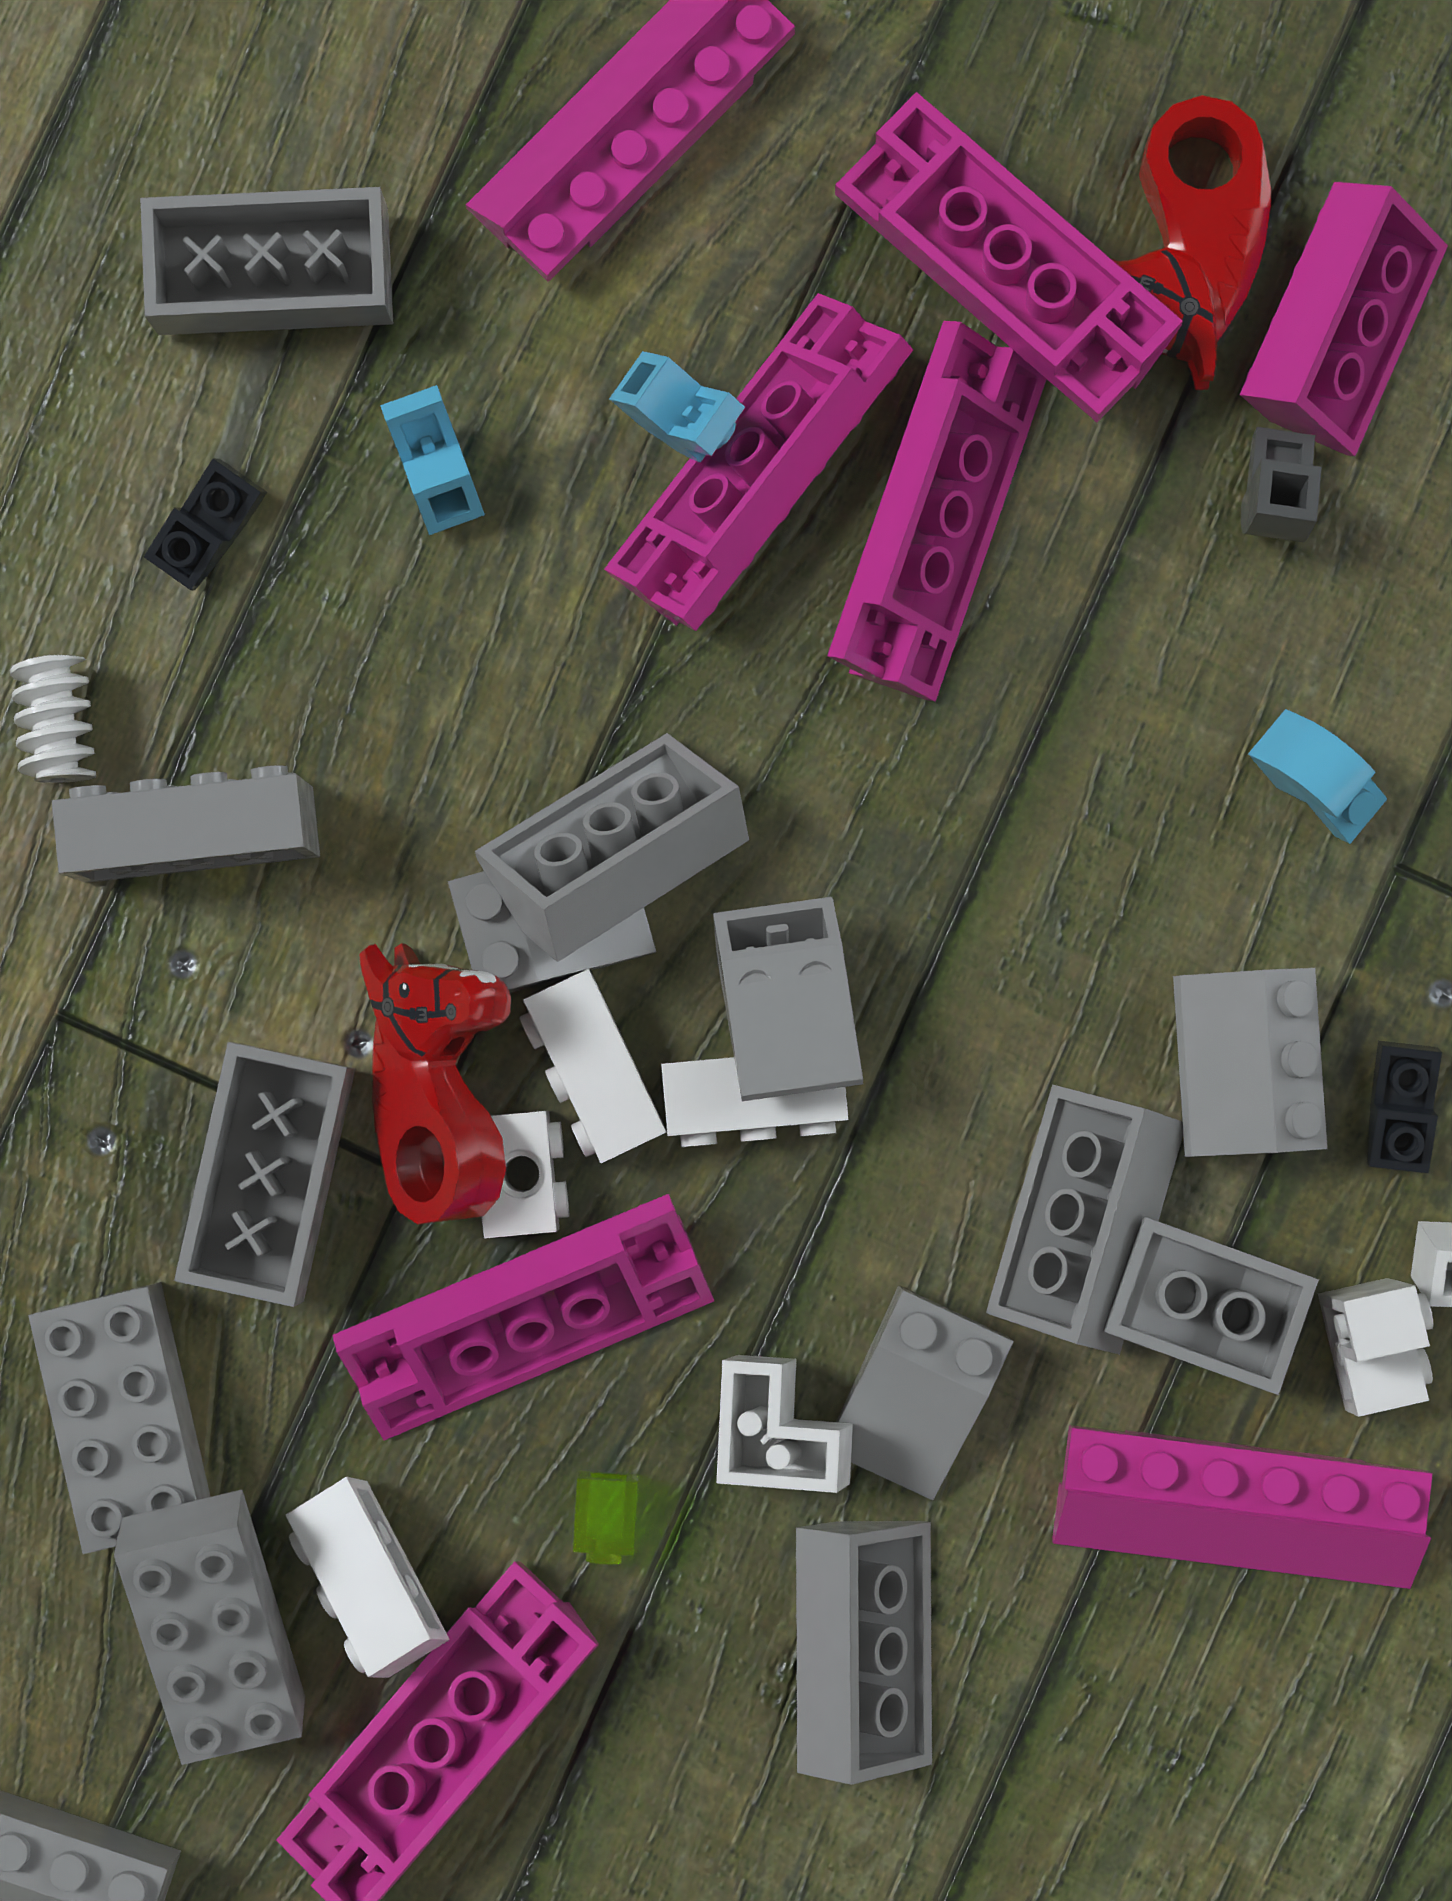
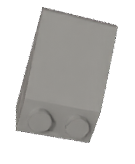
M484 871L448 881L472 970L488 972L504 981L510 993L571 977L587 969L592 971L656 953L644 908L557 962L522 932L503 902L501 895Z
M1144 1217L1104 1332L1279 1395L1319 1279Z
M898 1286L836 1421L839 1423H853L851 1463L934 1500L988 1399L1014 1341L998 1331Z

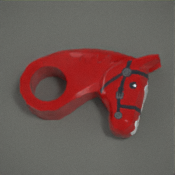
M1201 95L1173 104L1153 125L1143 153L1139 178L1146 199L1156 218L1164 248L1131 260H1112L1183 320L1182 326L1161 355L1187 361L1193 377L1195 390H1208L1210 381H1213L1215 376L1217 342L1222 338L1244 303L1260 265L1266 242L1271 208V185L1264 144L1255 121L1232 101ZM1190 137L1206 138L1216 142L1229 155L1233 165V178L1226 184L1214 189H1197L1189 186L1174 174L1169 162V150L1177 142Z
M404 943L394 948V966H392L376 944L369 945L361 951L359 956L362 975L376 1017L372 1046V1104L375 1133L388 1194L398 1212L416 1224L484 1216L500 1198L506 1172L503 1138L489 1112L474 1097L464 1083L456 1067V1060L467 1048L478 1031L490 1030L508 1018L511 1006L510 991L504 981L488 972L464 969L446 964H420L413 949Z

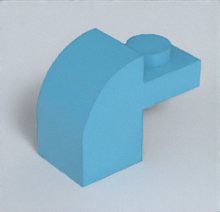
M644 351L639 355L609 398V400L649 433L677 452L698 462H701L705 455L712 456L716 449H719L728 442L735 431V421L745 408L729 392L701 386L669 357Z
M435 385L380 405L429 535L484 516L485 513L438 386Z
M1287 709L1283 711L1248 753L1276 788L1306 802L1335 837L1351 844L1387 800L1386 796L1371 779L1376 772L1359 754L1322 726Z

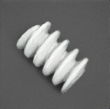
M69 655L34 657L21 661L10 669V676L14 680L27 683L13 691L12 700L17 704L29 707L15 714L14 723L18 727L31 730V732L17 738L16 747L21 751L34 754L18 763V771L21 774L35 777L34 781L40 783H61L96 778V771L78 767L79 760L95 754L94 748L76 743V737L93 730L92 724L74 720V713L91 707L89 700L72 696V690L89 683L88 677L71 673L70 666L87 660L84 657Z

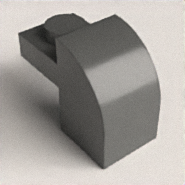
M1256 427L1251 441L1247 491L1241 504V529L1243 534L1303 543L1308 539L1317 522L1322 467L1313 466L1315 435Z

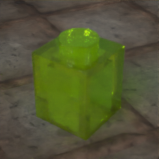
M579 1472L576 1489L573 1552L586 1553L587 1562L595 1564L622 1563V1555L634 1556L639 1474Z

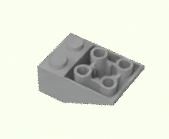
M825 897L713 913L717 961L742 1101L862 1085L863 1076L847 972L833 898Z

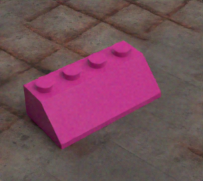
M1344 182L1333 183L1240 393L1248 403L1270 422L1293 432L1315 435V442L1349 456H1356L1448 247L1442 238L1392 186Z

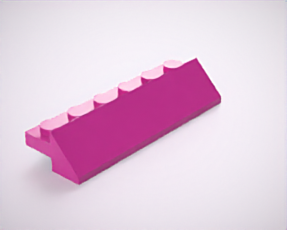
M669 0L466 204V209L507 248L511 246L549 282L586 244L591 248L753 85L754 75L795 35V25L769 0Z
M917 92L876 132V144L835 184V195L1095 422H1098L1131 387L1137 388L1182 326L1183 320Z
M818 293L736 398L745 408L735 421L736 428L728 442L719 449H716L712 456L705 455L701 462L691 458L687 461L604 570L676 626L680 622L697 631L704 620L714 612L718 602L742 571L751 564L755 554L772 532L788 516L793 505L813 479L823 471L827 461L847 435L860 423L862 416L881 391L894 379L899 368L912 353V347L901 335L866 322L853 306Z
M943 321L827 655L833 660L849 667V674L936 702L1046 382V378L1011 347L995 346L962 322Z
M666 1194L379 1316L363 1321L332 1336L338 1356L359 1389L364 1409L383 1440H387L712 1303L714 1298L680 1216L677 1214L669 1194Z
M1069 1425L1063 1480L1059 1482L1052 1543L1410 1589L1431 1541V1537L1426 1535L1432 1473L1427 1470L1371 1464L1363 1460L1129 1430L1119 1432Z
M514 1561L475 1608H468L447 1632L450 1640L428 1654L308 1794L311 1798L310 1801L276 1839L315 1879L310 1886L325 1901H380L599 1645L570 1602H563L521 1561Z

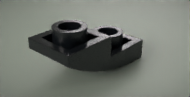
M213 458L182 508L174 507L143 557L191 591L196 590L233 544L262 502L267 491L221 459Z
M1378 1040L1368 1130L1367 1164L1369 1167L1429 1173L1438 1115L1433 1111L1442 1051L1438 1047Z

